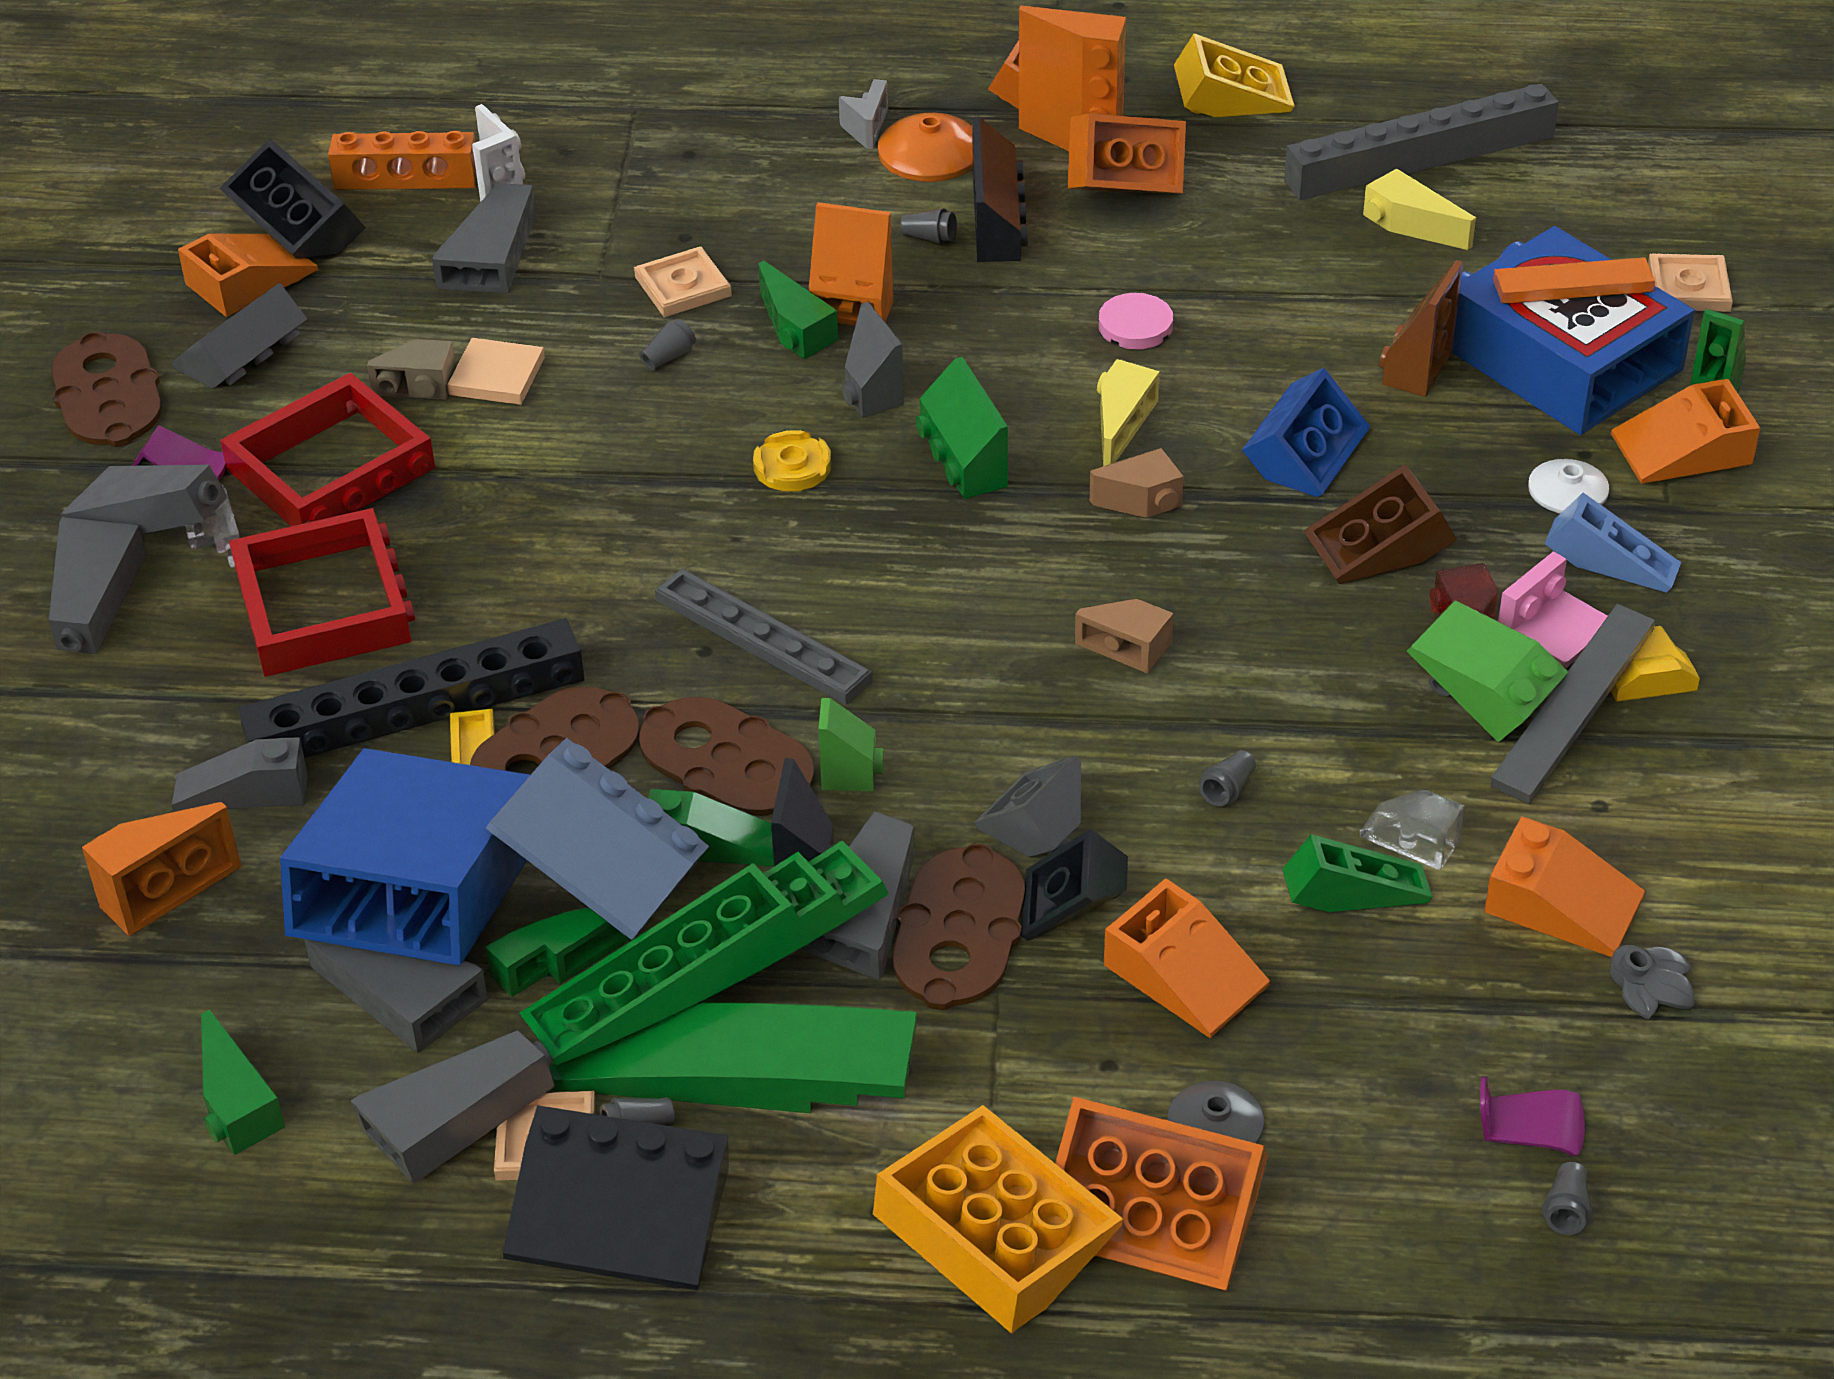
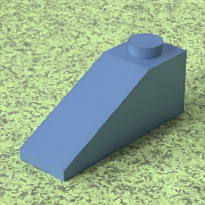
M1584 492L1555 518L1545 541L1546 546L1578 568L1666 593L1672 588L1681 565L1679 560Z

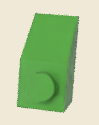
M822 698L818 727L822 790L874 791L875 774H883L884 748H876L875 729L831 698Z

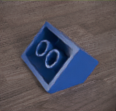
M1323 367L1290 384L1243 447L1242 451L1265 480L1318 497L1327 489L1366 434L1370 425Z

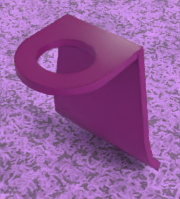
M160 425L157 426L131 465L137 466L143 457L154 465H210L218 481L226 470L223 452L207 449Z
M1481 1077L1480 1110L1485 1141L1550 1148L1562 1151L1572 1157L1579 1155L1584 1142L1585 1120L1581 1098L1578 1093L1568 1090H1545L1491 1097L1488 1077Z

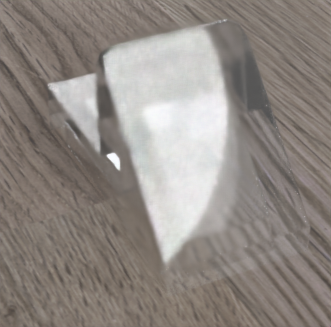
M222 484L221 486L227 495L225 485ZM227 495L226 500L204 522L185 525L192 549L215 544L218 554L226 552L231 568L235 567L229 540L238 539L240 536Z

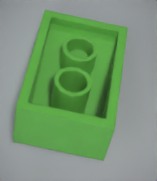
M1456 600L1407 650L1497 742L1501 741L1523 723L1568 673L1538 641Z

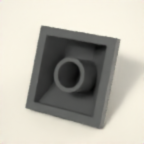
M869 302L862 303L845 364V383L842 384V393L846 403L849 406L853 405L862 418L904 405L902 343Z
M1075 755L1025 771L974 824L978 830L1028 857L1044 852L1048 854L1053 853L1071 841L1068 835L1081 823V761Z

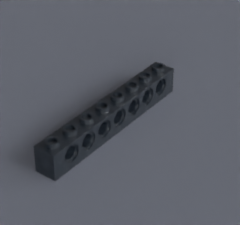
M567 618L237 708L246 743L256 739L300 737L304 758L447 719L450 718V713L475 711L584 681L585 677L581 649Z

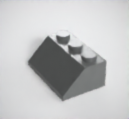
M278 283L198 340L173 360L171 364L176 370L211 388L216 387L224 380L230 386L248 373L243 366L251 360L257 366L274 354L270 347L277 341L283 347L301 333L296 327L306 321L307 317L281 283Z

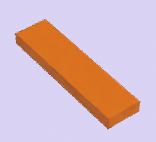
M1645 257L1494 269L1493 282L1503 304L1654 292L1655 278Z

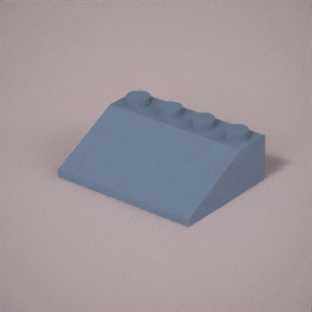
M568 738L563 740L542 761L486 827L488 831L631 940L635 938L681 886L709 847L699 839L692 829L682 826L666 814L657 802L645 798L628 785L627 781L620 774L607 769L594 759L586 748L573 743Z

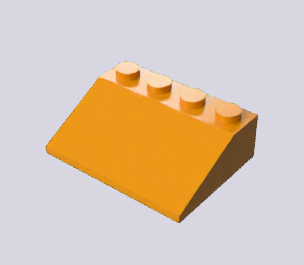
M984 1105L878 1173L876 1179L873 1215L1011 1334L1047 1309L1118 1231L1123 1223L1121 1216Z

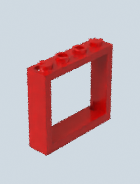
M351 372L220 440L227 471L290 526L356 512L436 468L431 438ZM356 413L361 414L398 445V447L303 498L263 464V462Z
M373 508L229 540L236 574L264 677L412 642L408 622L415 620L413 607L410 600H402V598H407L402 574L394 575V572L399 571L394 548L386 549V546H390L388 530L385 522H377ZM370 545L389 608L272 635L255 571Z

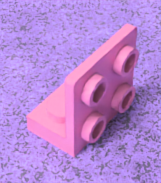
M1553 551L1502 592L1498 622L1538 641L1564 668H1567L1579 657L1608 616L1563 590L1566 585L1564 573L1567 559Z

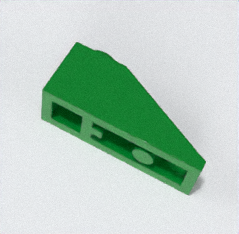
M763 260L758 263L760 293L778 339L786 349L806 359L838 341L836 309Z
M1706 308L1703 313L1690 385L1729 379L1737 393H1739L1746 362L1744 320Z
M650 789L648 799L657 802L666 814L682 826L692 829L699 839L709 846L699 861L746 865L754 863L755 865L774 867L771 823L696 792Z
M1312 834L1309 835L1282 869L1292 903L1326 912L1429 903L1433 898L1422 864Z
M207 1010L201 1013L203 1096L209 1114L203 1117V1121L212 1139L216 1143L223 1140L231 1152L236 1155L285 1128L277 1096L212 1012Z

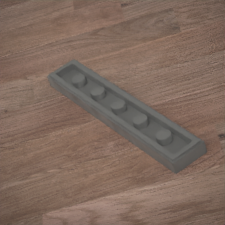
M682 568L655 590L657 602L844 705H847L872 682L871 670Z
M1616 604L1568 670V673L1491 777V787L1530 805L1651 635L1655 627L1654 619Z

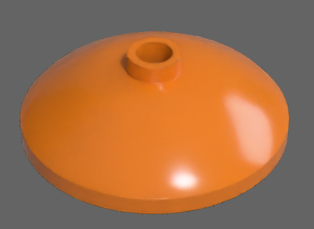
M919 113L904 117L889 126L880 136L878 141L879 159L890 172L910 180L936 182L959 177L973 169L972 126L961 118L944 113Z

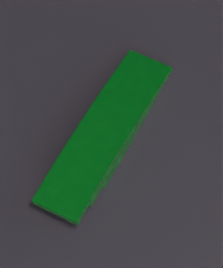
M843 840L809 862L799 852H796L764 874L752 863L521 1011L520 1015L539 1042L548 1051L556 1065H559L655 1024L744 980L821 937L881 900L889 893L883 881Z
M697 1003L655 1024L559 1065H556L553 1061L549 1070L555 1087L550 1090L571 1092L594 1091L595 1094L647 1099L669 1097L671 1101L809 1114H811L813 1102L858 1106L859 1095L905 1099L917 1027V1012L797 1004Z

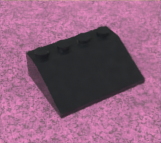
M537 1105L524 1147L503 1250V1259L698 1291L729 1171L728 1135Z

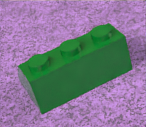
M955 358L919 398L920 415L916 416L915 420L920 437L926 438L930 443L933 458L936 462L941 461L949 484L951 486L956 485L962 497L967 499L1008 487V426L964 358Z

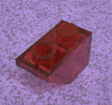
M1484 563L1438 570L1436 572L1435 587L1429 593L1430 605L1434 613L1441 615L1456 600L1494 619L1498 589Z

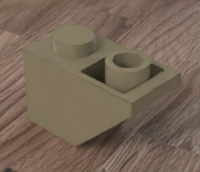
M414 339L369 360L367 369L371 390L379 396L447 400L449 394L447 384L456 369L452 341Z

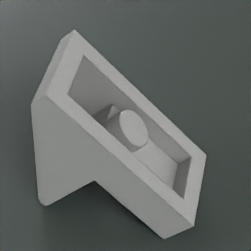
M873 79L869 92H864L862 98L839 97L840 125L865 148L873 149L888 111L887 80Z

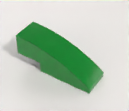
M588 907L539 920L505 935L485 946L490 976L511 997H514L548 974L559 984L563 983L629 941L630 938Z

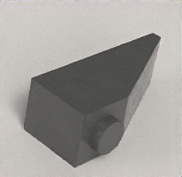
M300 737L256 739L177 773L172 800L173 811H181L222 802L227 808L304 805L308 772Z

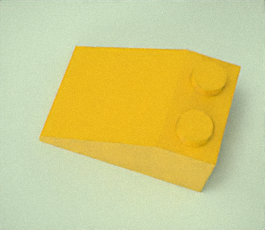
M1193 34L1174 64L1184 107L1193 113H1203L1212 117L1291 112L1295 107L1283 66L1274 61Z

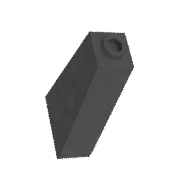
M497 183L434 254L432 262L437 289L509 293L536 217L533 185Z
M210 465L109 466L61 515L66 518L139 525L141 534L204 522L226 500L227 495Z
M61 518L58 529L48 619L57 650L97 654L146 557L139 525Z
M874 811L849 848L883 881L889 894L799 950L880 981L885 972L897 926V916L900 907H902L915 857L914 825Z
M304 939L311 968L417 1053L488 1000L483 970L465 960L459 966Z
M517 1030L360 1094L352 1099L351 1103L362 1131L414 1184L555 1087L549 1070L553 1061L548 1051L540 1042L536 1041L532 1044Z

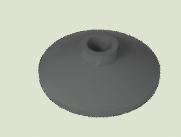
M1203 1081L1190 1085L1177 1094L1168 1111V1121L1253 1143H1258L1263 1133L1264 1115L1258 1101L1245 1089L1228 1082Z

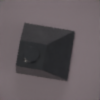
M785 758L771 820L774 867L796 852H799L809 862L836 845L834 843L833 824L793 758Z
M1089 829L1027 868L1022 937L1029 941L1120 896L1127 890L1128 856L1092 829Z

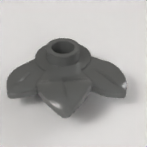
M1623 945L1615 950L1610 959L1611 976L1622 987L1624 1001L1637 1014L1647 1020L1650 1019L1655 1013L1658 1003L1679 1009L1691 1010L1695 1004L1693 988L1684 976L1690 970L1691 964L1684 956L1671 949L1659 946L1644 950L1635 945Z

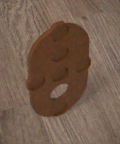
M92 332L84 334L79 340L66 346L55 357L52 364V375L56 386L53 398L56 407L62 409L68 431L75 438L96 445L124 446L146 433L158 421L162 410L157 386L160 383L157 370L150 367L146 350L137 340L121 334ZM108 358L116 362L112 369L103 373L95 374L84 370L88 363L96 359Z
M595 687L563 689L546 697L527 712H519L510 717L507 726L485 740L476 749L471 758L470 765L506 771V768L511 763L518 760H530L540 765L563 740L568 738L573 743L586 748L594 759L609 769L624 758L635 746L638 738V718L631 707V699L621 692H610Z
M686 697L673 700L661 706H653L643 715L644 723L639 736L643 757L654 769L683 784L684 791L696 792L752 816L773 814L785 758H793L810 787L813 785L814 763L808 750L795 739L770 727L768 720L758 715L749 716L722 701L707 697ZM690 727H700L711 733L709 742L697 748L680 746L675 741V737L680 731Z
M973 843L967 847L951 849L937 854L929 859L917 872L908 902L900 907L897 916V924L900 929L893 949V970L901 986L914 997L924 1001L928 1008L946 1010L952 1006L975 1002L991 993L1003 979L1012 946L1019 943L1022 934V926L1019 923L1025 895L1023 877L1018 868L1009 859L994 852L989 845ZM954 946L964 950L970 960L962 969L943 971L932 965L930 957L939 948Z

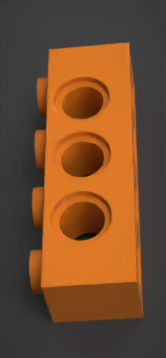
M416 131L412 133L378 132L369 134L344 132L333 134L328 158L334 190L475 188L477 174L472 144L475 143L474 132L426 133Z

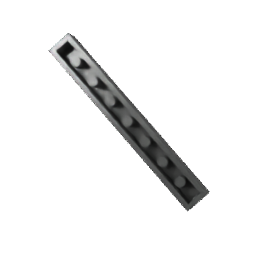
M1542 83L1533 84L1525 88L1499 92L1492 96L1467 100L1463 103L1443 108H1434L1430 111L1410 116L1406 115L1394 120L1372 123L1349 131H1340L1316 139H1307L1299 143L1287 145L1284 181L1300 201L1371 183L1395 169L1408 174L1553 138L1559 101Z

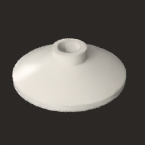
M1555 459L1542 463L1532 471L1528 482L1532 498L1544 508L1556 513L1563 512L1583 492L1600 505L1605 503L1609 493V483L1600 470L1588 463L1573 459Z

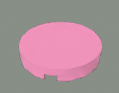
M1126 293L1118 295L1106 301L1099 310L1100 333L1110 343L1111 339L1119 342V347L1125 349L1143 350L1155 347L1163 342V337L1170 336L1173 330V311L1166 302L1149 294Z

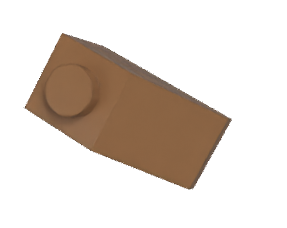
M1162 448L1091 470L1089 501L1093 506L1148 518L1182 507L1184 476Z
M1139 599L1081 608L1075 614V644L1145 673H1149L1172 644L1173 613Z

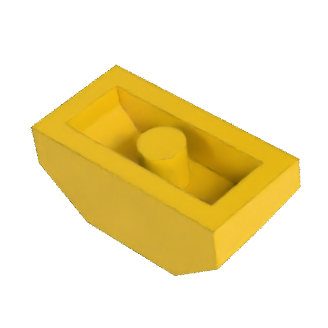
M1655 626L1653 632L1611 689L1615 701L1618 702L1697 691L1700 677L1686 653L1673 643L1662 626Z

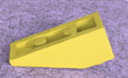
M1395 169L1366 185L1363 215L1384 229L1465 250L1473 247L1476 217L1400 170Z
M1117 359L1108 372L1101 374L1097 385V393L1101 395L1100 415L1103 466L1116 463L1157 404L1159 371Z

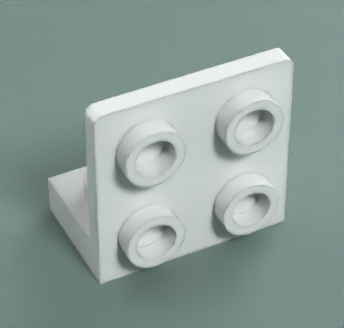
M482 104L475 107L480 141L472 144L480 202L497 183L523 185V179H525V171L519 156L521 141L518 134L513 129L510 130L501 122L497 114H492Z

